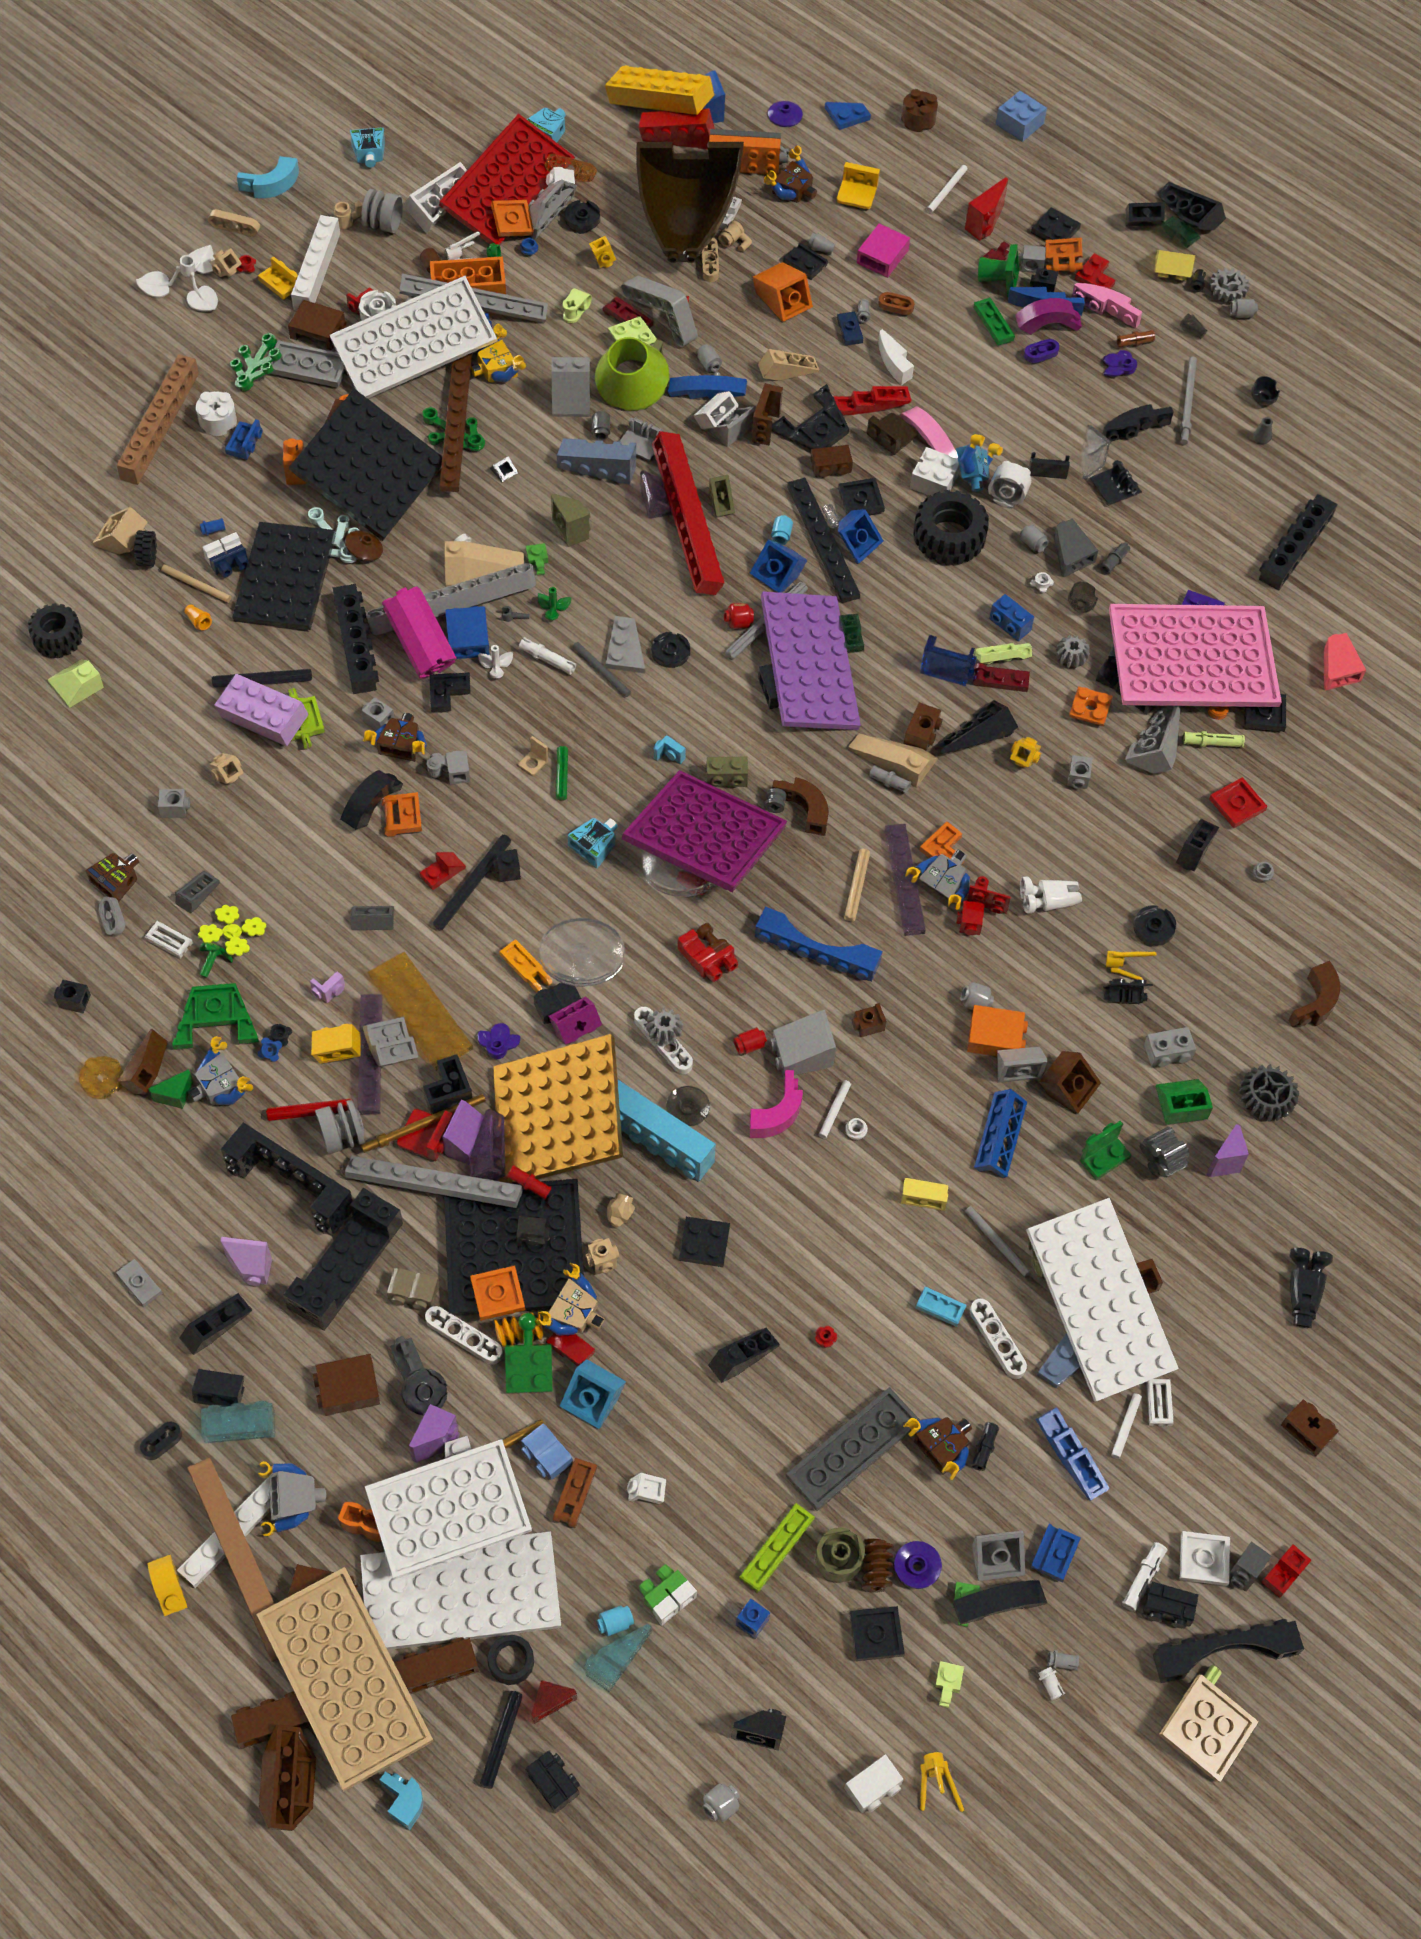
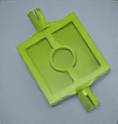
M292 688L293 694L292 690L289 689V696L301 701L309 714L292 740L302 739L303 747L308 749L307 743L309 748L312 747L311 736L325 733L315 696L298 698L297 690Z

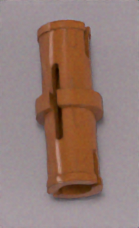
M1152 330L1140 333L1134 331L1132 334L1117 336L1119 348L1130 345L1139 346L1142 343L1155 341V333Z

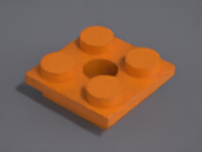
M1078 686L1069 717L1104 726L1113 696ZM1086 706H1092L1095 709L1089 710L1086 708Z

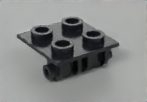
M1119 460L1112 463V469L1090 477V480L1108 505L1142 492L1138 487V483L1132 479V475Z
M1112 979V981L1103 986V988H1108V991H1104V1000H1108V1002H1119L1120 1000L1123 1003L1125 990H1127V1003H1130V1001L1131 1003H1143V1001H1147L1148 997L1144 990L1152 987L1153 984H1147V980H1134L1130 983H1125V979Z

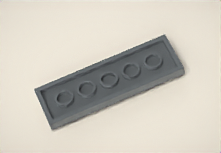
M889 1387L786 1474V1478L813 1508L818 1511L911 1431L909 1427H903L910 1418L920 1419Z

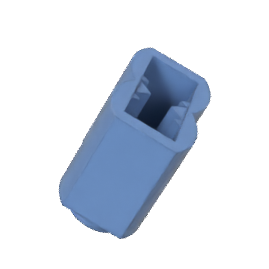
M544 1423L521 1440L523 1446L521 1449L522 1453L528 1460L533 1459L538 1464L535 1467L543 1478L547 1476L552 1480L573 1464L572 1456Z

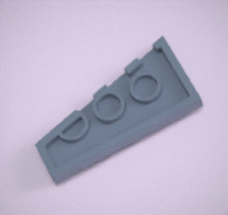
M1067 1333L1037 1374V1376L1055 1388L1060 1386L1080 1368Z

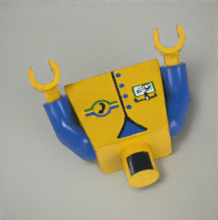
M496 324L493 331L497 337V342L482 348L477 353L478 364L470 367L474 377L484 374L490 383L508 382L511 378L518 377V369L523 370L526 368V363L523 362L524 358L520 355L513 358L503 340H499V338L506 337L507 331L501 324Z

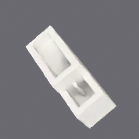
M883 329L880 330L878 345L883 362L896 381L903 385L912 379L914 365L906 359L907 351Z

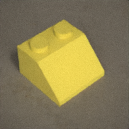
M1157 250L1154 272L1158 273V277L1168 278L1170 274L1176 275V279L1186 281L1187 277L1192 276L1195 255Z

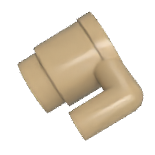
M360 201L355 202V211L352 213L349 204L346 202H338L335 205L334 216L338 218L340 229L350 228L353 225V220L362 216V203Z
M734 220L721 231L718 237L720 243L725 247L733 245L738 239L742 240L743 243L738 247L741 252H744L752 244V240L744 233L742 225Z

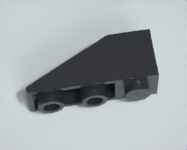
M766 1327L719 1349L708 1366L720 1382L723 1383L745 1371L779 1347L780 1344Z

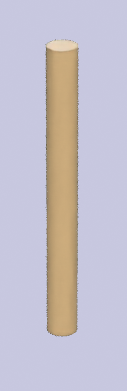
M164 564L162 566V572L222 601L230 602V595Z

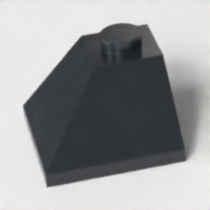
M776 1709L759 1711L734 1722L731 1739L779 1751L787 1716L782 1715V1712Z

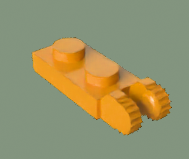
M516 939L499 951V955L526 983H529L536 993L542 990V988L534 979L535 976L539 975L540 979L548 986L552 984L550 976L543 970L540 963Z

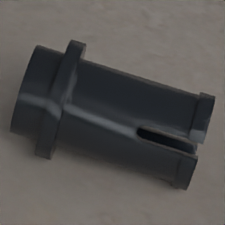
M1202 269L1195 271L1194 279L1191 281L1190 286L1194 292H1200L1205 287L1204 279L1206 272H1203L1204 270Z

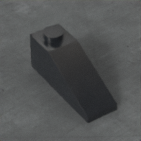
M1200 819L1185 841L1176 863L1186 870L1195 872L1219 827Z
M237 1293L189 1323L179 1339L195 1355L250 1314L252 1309L240 1294Z

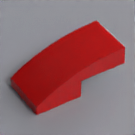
M553 1333L546 1341V1344L552 1345L553 1350L562 1357H567L577 1367L595 1353V1348L576 1334L559 1336Z
M1292 1544L1261 1583L1281 1598L1311 1562V1559Z

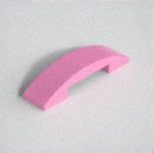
M916 406L901 413L902 419L912 427H915L933 450L958 459L957 453L946 433L926 411Z

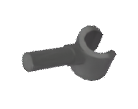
M509 606L502 607L504 614L501 615L506 622H510L513 618L529 619L530 614L512 612Z

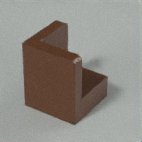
M1153 1259L1136 1263L1148 1294L1159 1291L1163 1281Z

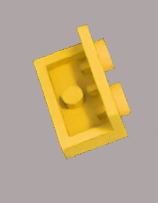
M272 257L270 259L271 266L260 273L258 279L284 300L292 294L298 274L286 267L282 261Z

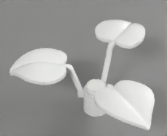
M211 245L199 248L189 255L182 256L180 258V266L176 267L170 282L167 275L159 271L147 273L143 277L136 279L138 287L145 294L160 298L169 294L168 286L173 284L178 273L181 272L183 276L191 277L195 291H191L187 295V303L191 308L197 311H212L218 305L215 291L209 286H201L198 289L194 277L196 271L200 274L213 272L212 265L209 263L214 259Z

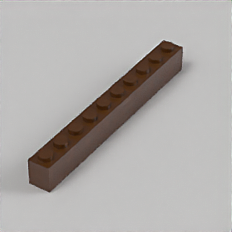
M456 1638L449 1645L443 1647L435 1645L428 1648L425 1653H410L405 1655L403 1660L394 1662L409 1693L413 1694L479 1672L470 1638ZM294 1691L285 1694V1698L276 1701L275 1699H267L260 1703L261 1706L254 1708L249 1706L236 1710V1714L231 1715L240 1749L268 1741L277 1724L300 1727L301 1730L311 1727Z

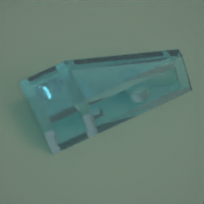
M646 1624L603 1647L596 1655L591 1654L584 1665L587 1667L585 1669L586 1676L610 1692L652 1633V1626Z

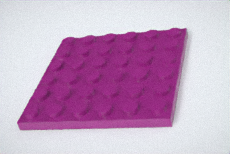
M679 770L623 832L621 840L733 893L784 830L787 821Z

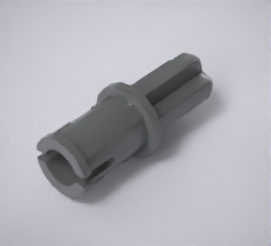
M1121 543L1115 551L1109 553V557L1100 565L1103 573L1110 574L1116 565L1122 563V559L1130 551L1128 543Z

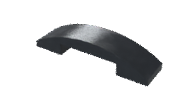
M1039 1580L1001 1585L953 1601L960 1625L979 1621L986 1616L1023 1607L1024 1609H1029L1047 1604Z

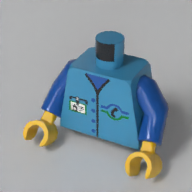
M977 434L971 436V444L956 448L961 476L963 480L971 483L973 492L983 490L982 481L990 478L989 465L993 460V455L1000 456L1003 451L999 444L992 443L989 445V453H987V450L979 447L983 445L985 437Z

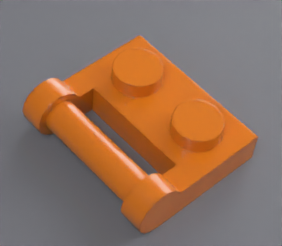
M418 792L387 795L382 799V806H384L386 827L384 832L386 836L392 837L396 834L422 831ZM394 804L399 806L400 824H394L392 807Z

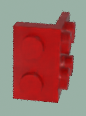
M414 1109L405 1126L433 1114L420 1109ZM445 1110L439 1122L397 1140L398 1147L437 1161L440 1153L442 1154L444 1151L443 1135L453 1117V1113Z

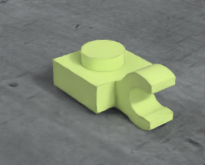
M940 1661L935 1684L936 1688L942 1689L939 1706L949 1708L952 1691L959 1693L964 1670L963 1666Z

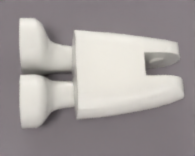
M1028 876L1021 878L1020 894L1021 899H1024L1023 908L1027 914L1034 913L1037 908L1043 907L1044 911L1073 906L1082 902L1081 893L1076 892L1079 890V883L1077 881L1040 880L1039 886H1034Z

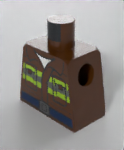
M112 853L85 871L89 881L107 897L116 898L119 902L137 881L133 868L140 861L133 853H130L124 860L116 853Z

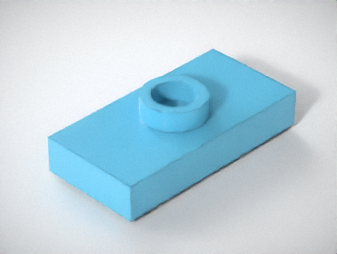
M924 1287L915 1308L957 1327L966 1304L928 1287Z

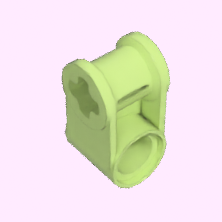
M573 288L568 297L563 301V308L565 310L563 314L564 321L567 323L577 322L589 308L592 295Z

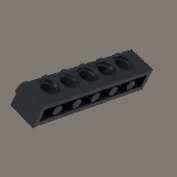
M1319 494L1313 500L1310 499L1305 506V511H1301L1297 516L1296 524L1292 523L1287 531L1288 535L1286 537L1282 536L1277 545L1278 548H1274L1271 551L1268 562L1264 561L1259 569L1261 572L1259 580L1279 591L1330 522L1338 504Z
M356 584L332 587L353 694L376 691V682H379L378 671H373V666H376L374 654L370 655L369 651L373 650L371 638L367 639L366 636L370 634L368 622H363V619L366 618L365 607H360V603H363L362 592L357 591Z

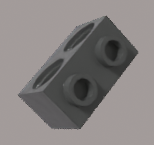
M1251 1541L1229 1573L1231 1584L1238 1589L1247 1591L1271 1558V1555Z

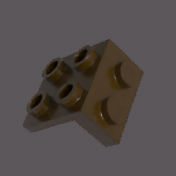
M889 413L882 420H879L874 415L868 419L867 435L893 455L918 436V431L895 413Z

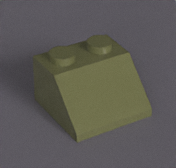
M552 494V521L567 546L570 547L588 540L589 531L591 530L589 524L591 516L588 508H584L579 500Z

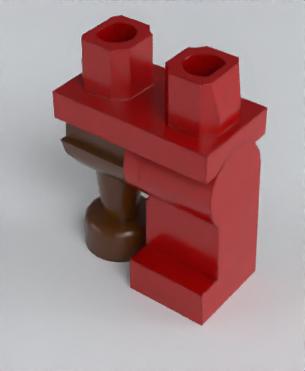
M705 923L696 932L692 929L678 938V950L700 972L703 979L708 977L711 981L715 982L722 977L721 967L725 966L729 972H732L738 967V961L734 956L733 946L729 945L725 939L718 940L712 934L714 931L713 927L709 923ZM700 939H706L709 946L705 948V945L700 941Z

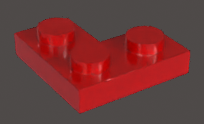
M1095 253L1083 265V270H1079L1075 275V280L1080 283L1097 285L1112 289L1116 281L1103 274L1109 266V261Z

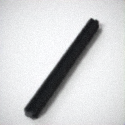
M502 834L433 921L436 929L443 930L492 868L493 860H497L496 852L505 851L510 845L511 839L509 836Z

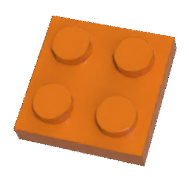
M527 200L492 201L491 207L498 236L533 235L534 230Z
M515 1266L470 1276L480 1321L525 1310Z

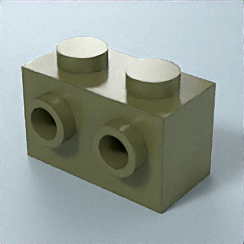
M707 757L706 783L714 787H747L748 757Z

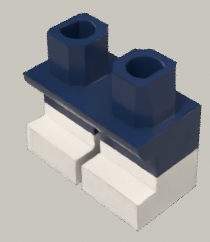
M236 532L221 538V543L217 540L203 546L205 559L216 575L220 573L223 578H226L233 573L232 568L238 566L240 570L246 569L248 564L246 548L241 544Z

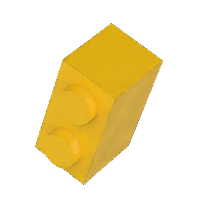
M342 1024L339 1027H325L318 1031H312L311 1055L320 1064L360 1057L361 1033L353 1024Z

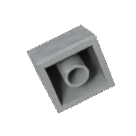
M552 357V417H590V357Z
M825 1010L773 1030L770 1046L772 1052L776 1051L777 1070H781L783 1077L785 1076V1070H794V1075L833 1067L836 1045Z

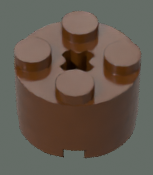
M918 89L911 90V93L906 95L903 100L901 120L905 123L904 126L914 132H923V129L926 128L928 130L931 129L936 122L937 96Z

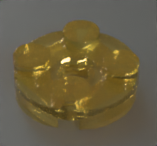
M106 1056L91 1057L85 1061V1065L80 1070L79 1082L82 1089L90 1097L106 1099L122 1088V1085L117 1081L122 1075L123 1070L116 1059ZM100 1074H105L107 1078H103V1080L99 1082L97 1076Z

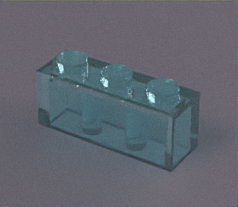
M257 1401L251 1405L234 1403L228 1407L210 1405L208 1408L201 1409V1434L204 1443L275 1437V1410L273 1404L267 1401Z

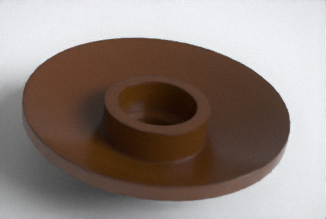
M352 531L345 539L347 550L358 559L375 561L383 553L381 542L368 532Z

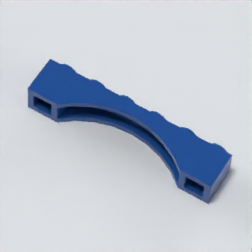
M768 907L764 908L755 927V937L760 941L775 944L783 950L793 951L801 957L814 959L818 963L832 966L840 972L853 974L861 980L872 982L881 962L883 952L865 944L838 947L818 943L799 932L784 913Z

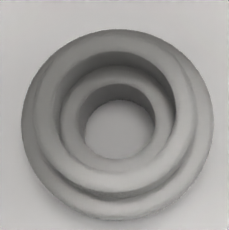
M1260 862L1255 865L1253 875L1257 880L1267 882L1273 878L1274 869L1270 863Z

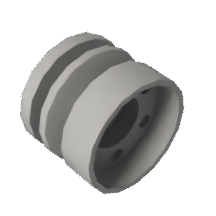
M369 189L365 195L361 218L363 226L372 227V229H377L380 226L382 231L395 233L399 228L402 218V196L393 193L385 195L383 191L377 192L375 189Z
M352 1099L346 1101L348 1107L346 1112H344L342 1104L338 1103V1114L336 1115L333 1114L330 1106L315 1110L328 1154L342 1151V1140L344 1139L347 1140L351 1148L354 1147L352 1139L354 1136H356L359 1145L365 1143V1130L362 1119Z

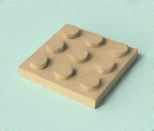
M1200 1674L1196 1676L1159 1735L1215 1782H1221L1258 1721Z

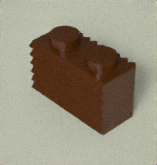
M849 445L811 449L810 460L816 478L818 476H832L833 474L845 475L852 472L853 459Z

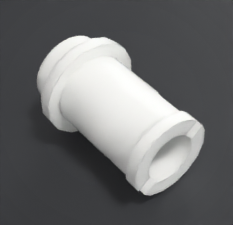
M1049 1667L1038 1674L1040 1676L1039 1681L1043 1682L1051 1701L1066 1693L1063 1691L1055 1675L1057 1673L1056 1670L1053 1671L1052 1667Z

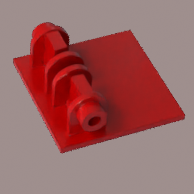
M984 876L978 877L975 886L970 885L967 901L985 903L984 908L990 909L997 914H1007L1011 896L987 890L988 879Z

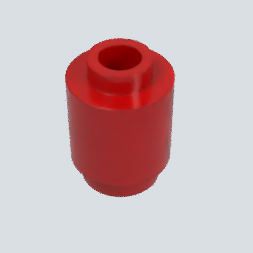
M756 1027L738 1034L733 1039L738 1054L744 1053L746 1055L764 1048L767 1038L764 1031Z

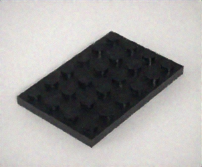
M259 522L233 612V621L311 630L336 537L335 530Z

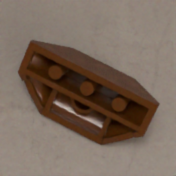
M277 1724L262 1755L259 1808L269 1829L293 1831L313 1809L316 1756L308 1741L302 1735L303 1732L300 1727Z

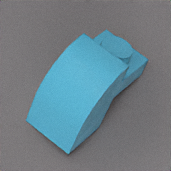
M385 1771L380 1778L381 1785L398 1796L388 1810V1814L410 1831L423 1809L421 1789L412 1777L404 1785L405 1780L394 1772L390 1775Z

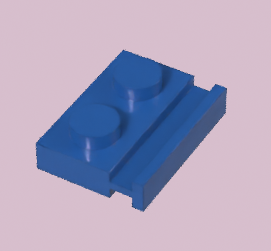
M1049 1524L1031 1569L1041 1571L1040 1573L1063 1583L1081 1537Z

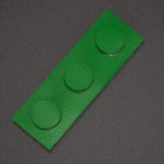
M991 298L974 302V310L997 346L1014 341V333Z

